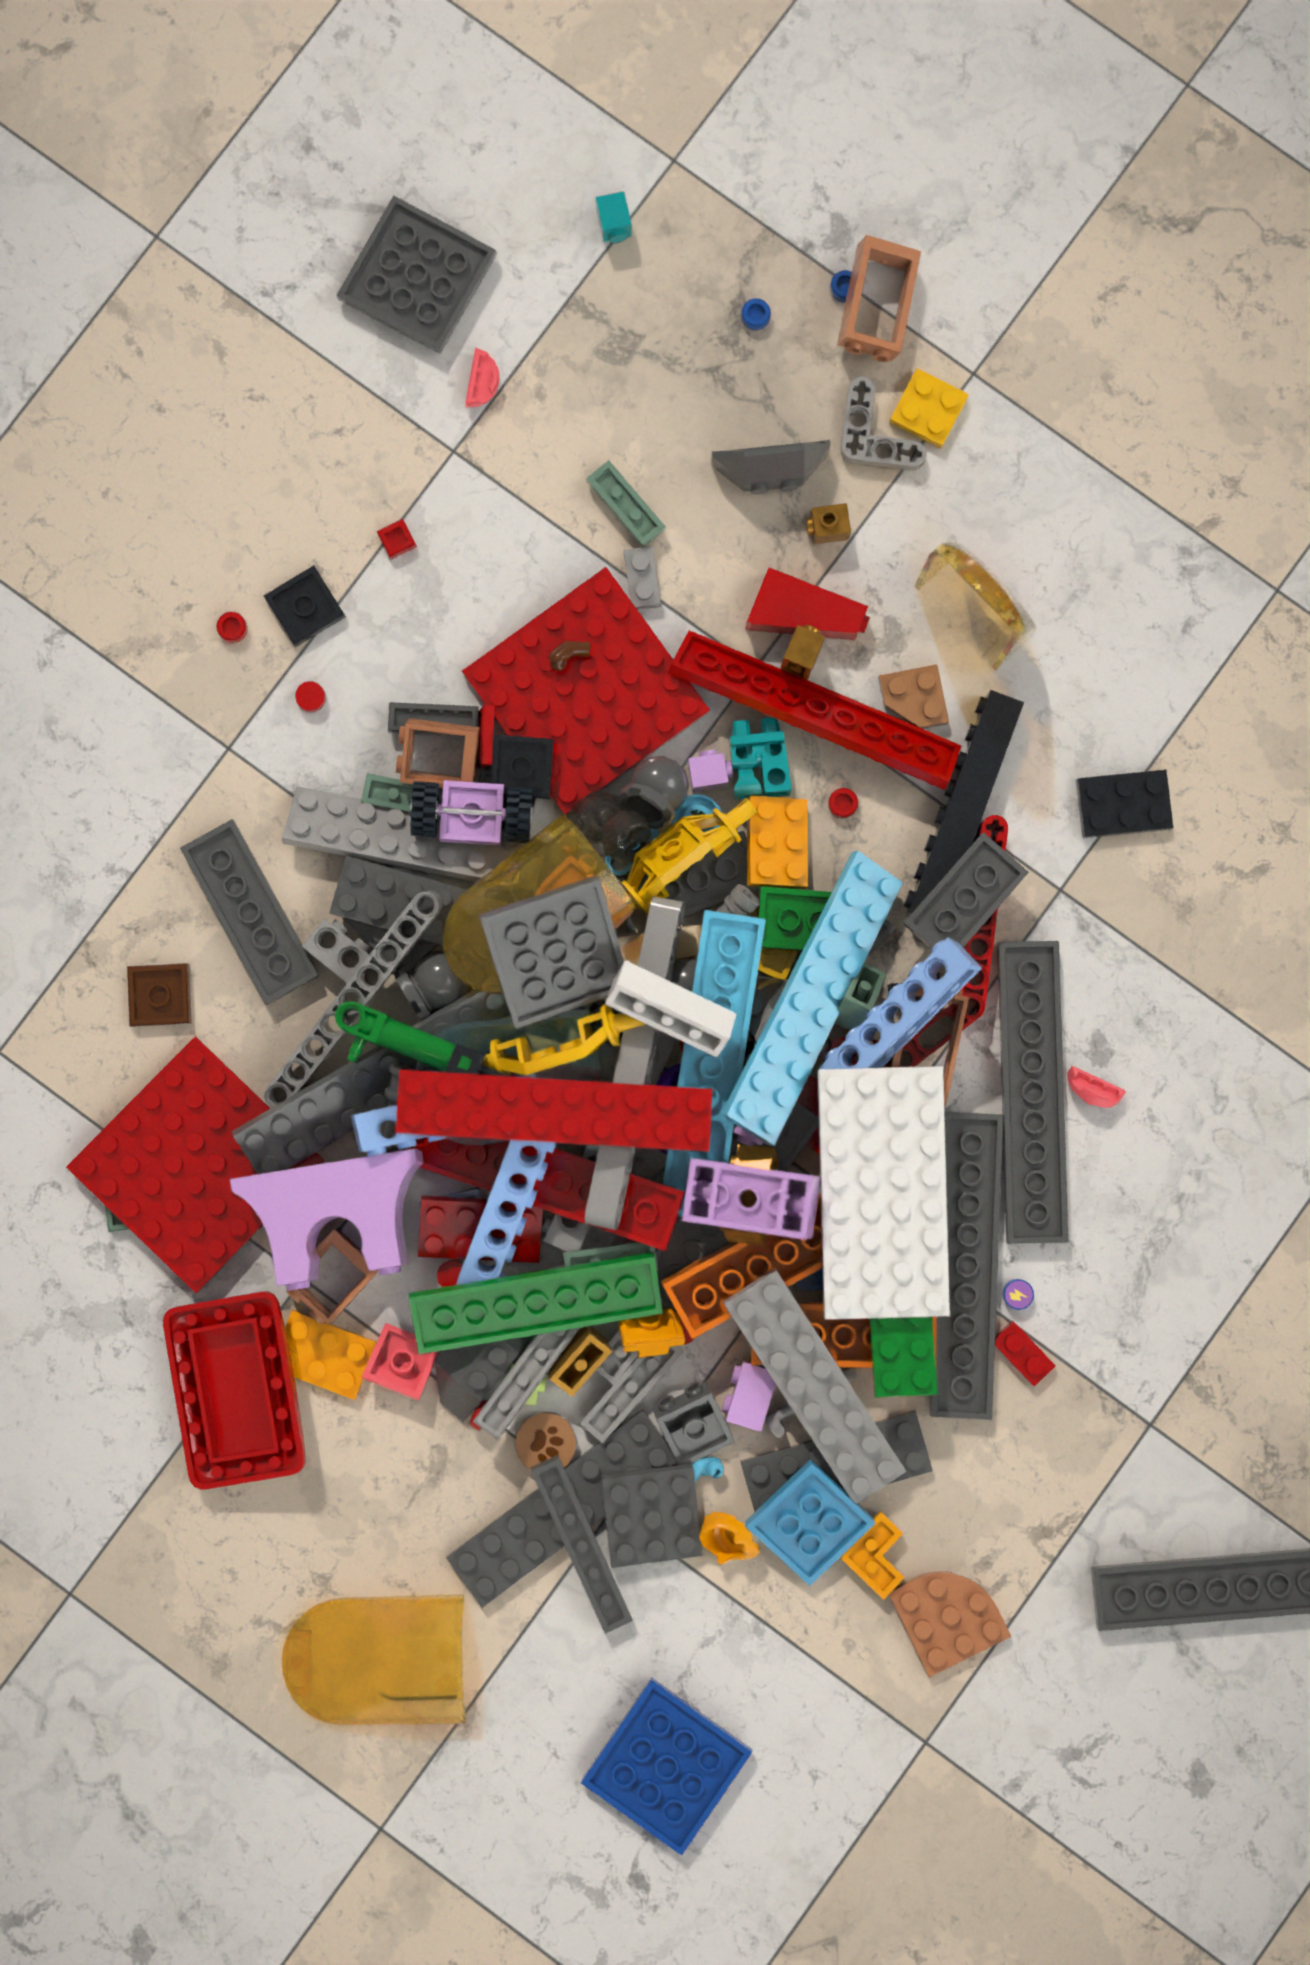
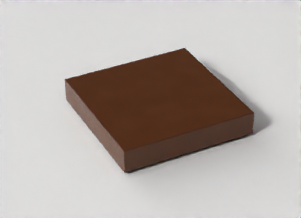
M188 963L127 967L130 1027L192 1024Z

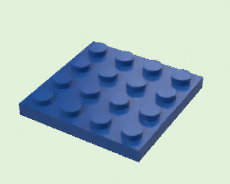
M651 1677L582 1777L581 1784L682 1856L752 1754V1749Z

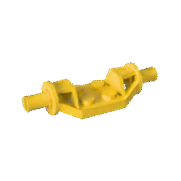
M745 798L744 801L727 814H722L717 808H714L712 810L713 814L684 816L680 818L667 831L661 833L635 854L627 881L621 882L625 888V895L621 899L631 907L632 911L637 908L648 915L653 897L667 898L669 896L665 889L667 884L678 879L681 873L703 859L709 851L717 858L734 842L738 843L741 841L737 828L758 813L753 804ZM719 825H720V827H717V828H715V829L709 830V831H707V832H703V831L701 830V829H706V828L715 827V826H719ZM646 874L648 879L638 892L637 889Z
M605 1004L602 1005L600 1013L578 1019L580 1038L559 1045L560 1050L558 1051L555 1050V1046H551L533 1053L525 1036L503 1043L499 1039H493L490 1042L491 1053L485 1055L487 1057L485 1066L510 1076L511 1072L529 1075L584 1058L598 1051L608 1040H610L613 1046H619L621 1043L620 1032L644 1026L646 1023L623 1012L614 1014L610 1006ZM602 1019L603 1026L593 1033L589 1023ZM516 1046L518 1055L507 1054L505 1049Z

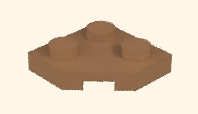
M937 664L879 675L878 681L885 708L893 713H897L909 721L910 724L922 729L949 723Z

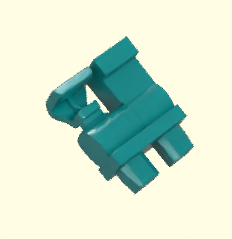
M774 717L761 719V733L750 734L749 720L733 721L732 736H730L729 741L732 770L738 771V781L735 784L733 793L734 800L745 799L749 796H761V784L755 778L753 769L756 767H761L763 796L783 797L790 796L792 787L784 731H780L778 721Z

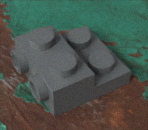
M699 1382L691 1383L684 1389L685 1393L675 1398L671 1395L665 1396L657 1402V1407L652 1408L657 1423L678 1465L691 1464L735 1442L707 1382L702 1385Z

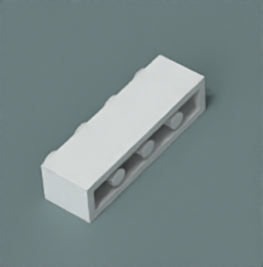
M626 960L615 976L605 1002L606 1005L714 1057H718L730 1039L737 1015Z

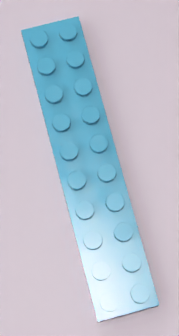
M859 851L851 853L721 1113L723 1117L767 1145L775 1146L840 1013L837 1009L842 998L845 996L852 978L858 976L903 884L902 881Z
M704 910L692 992L737 1015L730 1039L718 1057H714L684 1042L677 1087L712 1089L710 1151L668 1150L663 1185L686 1192L691 1158L724 1163L729 1161L734 1123L723 1117L721 1113L743 1070L766 919ZM685 1197L678 1216H683Z

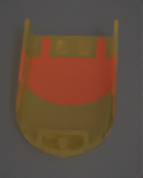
M954 540L947 541L937 546L929 554L915 583V588L919 590L947 563L955 569L1008 624L1013 633L1011 640L992 665V668L996 671L1032 637L1037 627L1022 603L985 563L959 542Z

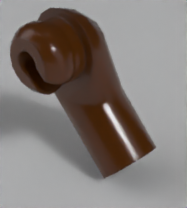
M581 641L562 642L549 655L550 667L553 670L561 671L565 669L566 661L572 656L590 657L591 643Z

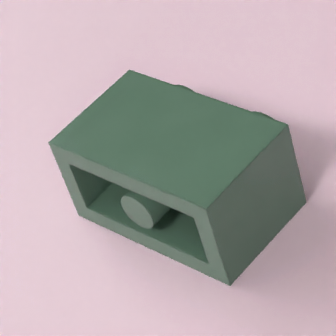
M864 962L858 976L852 978L845 996L842 998L837 1009L840 1013L835 1023L848 1030L859 1027L867 1019L868 1012L874 1007L887 974Z

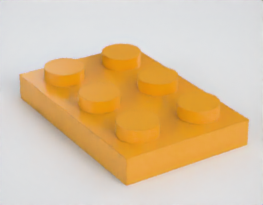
M749 796L747 799L753 804L758 813L747 820V886L806 889L808 887L807 799Z
M292 1310L285 1330L294 1377L355 1400L364 1380L362 1375L377 1341L333 1324L328 1325L326 1322L320 1324L312 1316Z

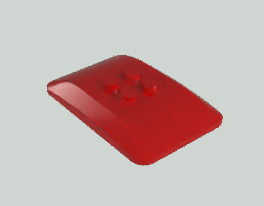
M261 1291L169 1309L163 1317V1330L190 1483L197 1489L207 1490L292 1476L299 1473L305 1466L306 1453L293 1366L278 1298L269 1291Z

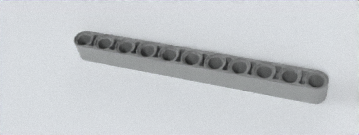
M653 897L648 913L637 966L668 981H671L685 914V902ZM645 1024L644 1026H638L623 1032L613 1083L649 1085L660 1030ZM599 1146L585 1212L586 1224L613 1230L618 1228L635 1148Z

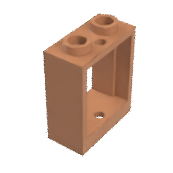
M409 718L405 726H401L399 731V744H403V754L397 757L396 773L401 774L400 783L414 784V781L439 783V788H443V780L475 782L480 727ZM415 731L465 736L461 776L412 770Z
M339 1228L334 1229L316 1248L319 1258L334 1245L365 1276L332 1311L307 1288L286 1291L297 1303L300 1304L303 1301L309 1306L311 1310L308 1313L320 1324L326 1322L328 1325L333 1323L378 1274V1270H369L362 1250Z

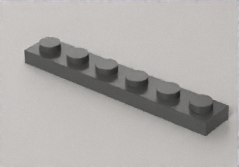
M559 1455L530 1467L531 1473L604 1633L606 1634L632 1622V1616Z

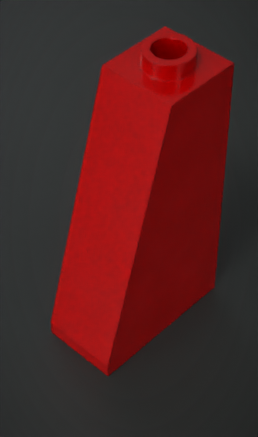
M768 567L745 629L793 635L797 625L802 627L810 625L819 629L821 635L825 636V638L855 640L858 632L864 634L870 617L865 615L868 609L867 605Z

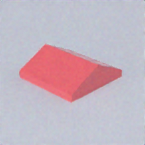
M385 1323L364 1370L362 1379L419 1401L439 1351L419 1354L415 1334Z

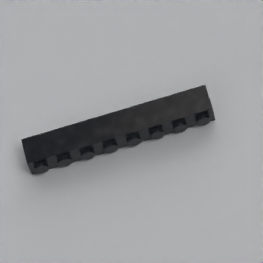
M990 690L986 697H980L974 712L979 714L976 725L970 724L964 739L969 744L966 752L960 751L954 767L959 769L955 780L950 779L944 796L949 797L945 808L940 806L934 823L938 824L935 836L929 835L924 847V851L928 852L925 863L919 862L913 879L918 880L914 891H908L903 907L908 908L905 916L909 917L973 844L1024 705L1023 701Z

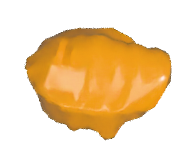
M712 1511L704 1516L699 1540L705 1549L717 1557L718 1564L723 1565L730 1560L751 1559L759 1554L760 1547L755 1543L751 1532L747 1530L743 1522L738 1521L733 1515Z

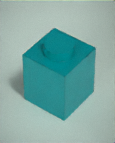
M624 191L595 197L603 242L620 243L625 241L627 237H632V224Z

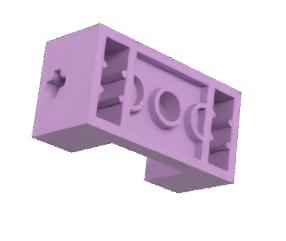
M691 1158L682 1221L799 1239H812L821 1176ZM747 1189L753 1190L757 1195V1202L751 1208L745 1207L740 1199L741 1194Z

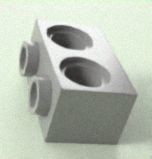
M324 918L302 947L343 981L348 983L370 955L369 952L372 948L359 938L354 942L347 937L346 934L349 930L336 919L330 923ZM333 933L336 936L335 945L329 949L323 948L321 943L323 936ZM350 952H357L359 955L358 964L352 968L347 967L344 962L346 955Z

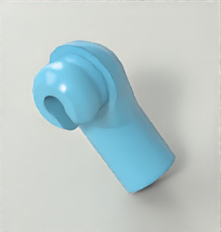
M703 1457L691 1463L694 1468L695 1482L700 1476L719 1478L724 1473V1466L716 1457Z

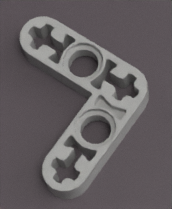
M864 376L853 379L847 392L841 441V456L843 459L851 464L915 471L921 468L927 454L924 445L920 442L870 435L875 386L869 378ZM859 386H864V391L869 392L864 394L862 405H856L858 400V392L856 390H858ZM854 413H860L865 417L866 423L862 427H855L850 423V416ZM853 435H859L857 447L862 449L858 450L857 455L851 454V449L846 448L851 447ZM880 445L888 446L892 455L888 459H880L877 457L875 449ZM897 447L901 448L900 454H909L910 450H916L915 454L920 456L916 458L915 462H910V457L906 455H900L899 461H895Z

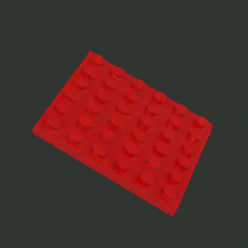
M604 567L462 670L486 705H495L494 717L507 735L555 739L551 796L565 816L710 712L708 706L689 681L682 680L668 673L673 658L607 567ZM581 641L591 643L590 657L572 656L566 661L565 669L561 671L553 670L550 667L549 655L562 642Z
M195 1036L66 1168L195 1293H198L263 1226L261 1219L251 1205L231 1190L230 1179L259 1175L233 1137L232 1131L271 1108ZM316 1152L287 1170L323 1164L325 1160Z

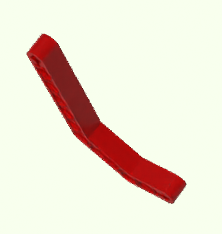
M990 815L979 825L976 839L982 833H985L991 839V831L986 830V828L994 824V829L999 830V832L992 840L1006 852L1008 824L1002 816ZM998 908L989 917L987 925L982 926L963 947L982 969L978 972L981 977L978 985L974 986L968 982L961 989L963 991L962 996L969 997L977 1006L974 1015L965 1014L962 1031L980 1018L985 1011ZM973 940L980 941L984 945L982 956L972 953L970 945ZM950 1004L934 1016L902 1048L910 1056L909 1064L906 1067H915L950 1040L951 1032L934 1046L926 1049L920 1045L919 1036L942 1017L949 1018L953 1023L957 1005ZM846 1036L834 1039L829 1045L828 1053L835 1047L840 1046L846 1040ZM872 1040L874 1045L879 1042V1040ZM853 1054L851 1058V1063L853 1066L856 1065L858 1062L854 1060L856 1054ZM891 1060L882 1068H889Z

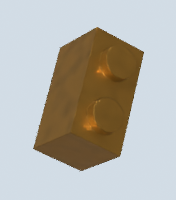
M797 625L780 669L808 680L825 640V636L821 635V631L810 625H804V627Z
M581 1327L547 1375L553 1383L573 1397L612 1353V1349L606 1338L593 1327Z

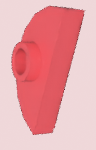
M476 347L465 407H479L488 403L496 395L500 385V373L495 361L486 351Z
M1071 1066L1067 1072V1081L1071 1089L1089 1105L1113 1107L1119 1104L1126 1093L1124 1089L1074 1066Z

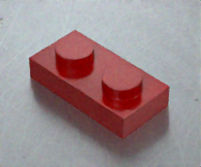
M1011 1321L995 1336V1347L1034 1387L1056 1366L1014 1321Z

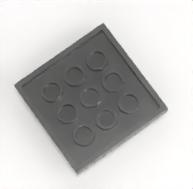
M393 195L336 296L339 301L441 354L497 253L492 247Z
M598 875L478 915L515 1029L607 998L612 982L624 963Z

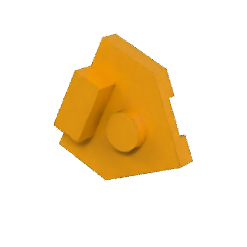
M662 1307L663 1314L619 1321L618 1328L623 1351H637L638 1358L668 1354L669 1347L684 1345L685 1337L679 1314L670 1308L665 1309Z

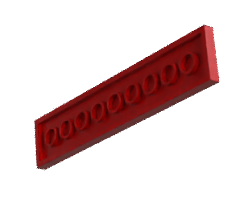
M691 630L686 634L668 673L682 680H687L708 691L720 694L739 704L753 708L765 715L786 722L793 727L800 728L819 738L826 739L847 750L859 753L873 761L880 762L943 790L946 789L962 747L960 744Z
M399 1070L395 1134L709 1152L712 1089Z
M424 1137L415 1139L417 1144L415 1146L398 1149L397 1146V1152L410 1149L422 1151L424 1161L420 1168L491 1192L510 1140L447 1137L428 1142V1138ZM530 1145L522 1148V1152L527 1156H534L538 1153L537 1149ZM555 1148L553 1153L547 1151L543 1162L548 1163L542 1181L538 1179L535 1181L533 1190H536L537 1194L532 1206L586 1224L585 1212L596 1162ZM517 1173L511 1176L512 1180L518 1184H523L527 1181L523 1174ZM630 1174L618 1228L613 1230L594 1225L590 1226L667 1251L686 1192Z

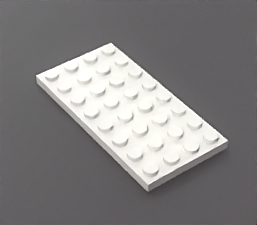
M943 1067L818 1069L824 1318L856 1319L950 1316Z

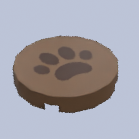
M541 1412L532 1415L523 1422L517 1432L515 1443L517 1455L528 1469L556 1455H559L565 1467L569 1464L575 1453L576 1437L570 1423L557 1413Z

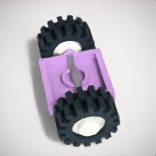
M443 780L442 804L438 805L439 783L414 781L410 809L411 836L436 837L438 817H441L440 842L500 846L502 821H505L506 817L505 842L529 843L533 814L532 789L508 787L505 811V808H503L504 784Z

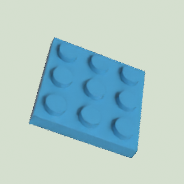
M811 1459L745 1521L746 1527L809 1586L876 1524L874 1518L859 1504H856Z

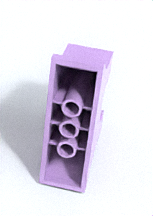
M410 1149L230 1179L232 1192L245 1199L261 1219L271 1245L277 1286L286 1285V1291L309 1288L310 1281L318 1280L320 1258L316 1251L317 1237L326 1223L339 1217L348 1219L358 1228L362 1238V1253L369 1270H378L379 1275L400 1273L401 1266L408 1265L403 1232V1206L410 1181L416 1171L424 1164L422 1151Z

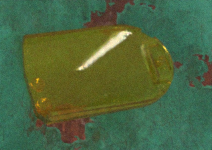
M562 814L457 899L444 925L443 948L445 957L452 971L469 987L483 993L485 991L501 993L503 995L478 915L598 875L613 924L635 909V905L599 854L574 823Z
M464 1595L335 1598L313 1606L293 1625L283 1647L282 1672L290 1695L312 1717L336 1725L466 1724L467 1713H465L463 1695L462 1644Z

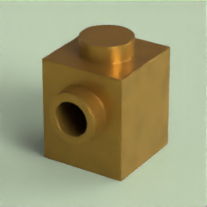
M847 503L811 508L810 518H806L805 522L807 535L813 536L814 545L849 540L851 527Z

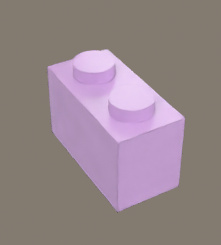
M742 1359L740 1366H734L730 1380L731 1383L735 1384L732 1395L726 1394L721 1412L726 1413L725 1420L727 1422L761 1432L776 1383L763 1365H751L750 1361Z

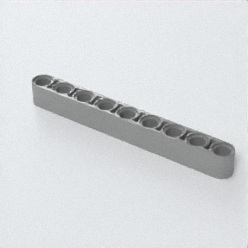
M427 890L418 893L411 900L267 1086L264 1092V1099L269 1107L272 1108L283 1102L275 1097V1087L283 1088L287 1093V1099L303 1090L346 1034L342 1029L335 1031L330 1028V1016H335L338 1007L347 1002L349 992H354L360 997V1004L364 1006L369 1005L441 912L443 901L437 892ZM424 896L430 897L434 901L435 906L431 913L424 912L420 907V901ZM405 920L413 922L416 927V932L412 937L406 936L402 931V924ZM390 944L396 948L397 957L395 960H389L384 956L383 949L385 945ZM368 968L377 971L379 980L376 984H371L366 980L365 972ZM351 1011L346 1015L345 1023L347 1026H352L360 1016L358 1011ZM313 1039L323 1044L322 1054H316L311 1050L310 1043ZM294 1063H299L304 1067L305 1076L303 1078L294 1075L292 1071Z

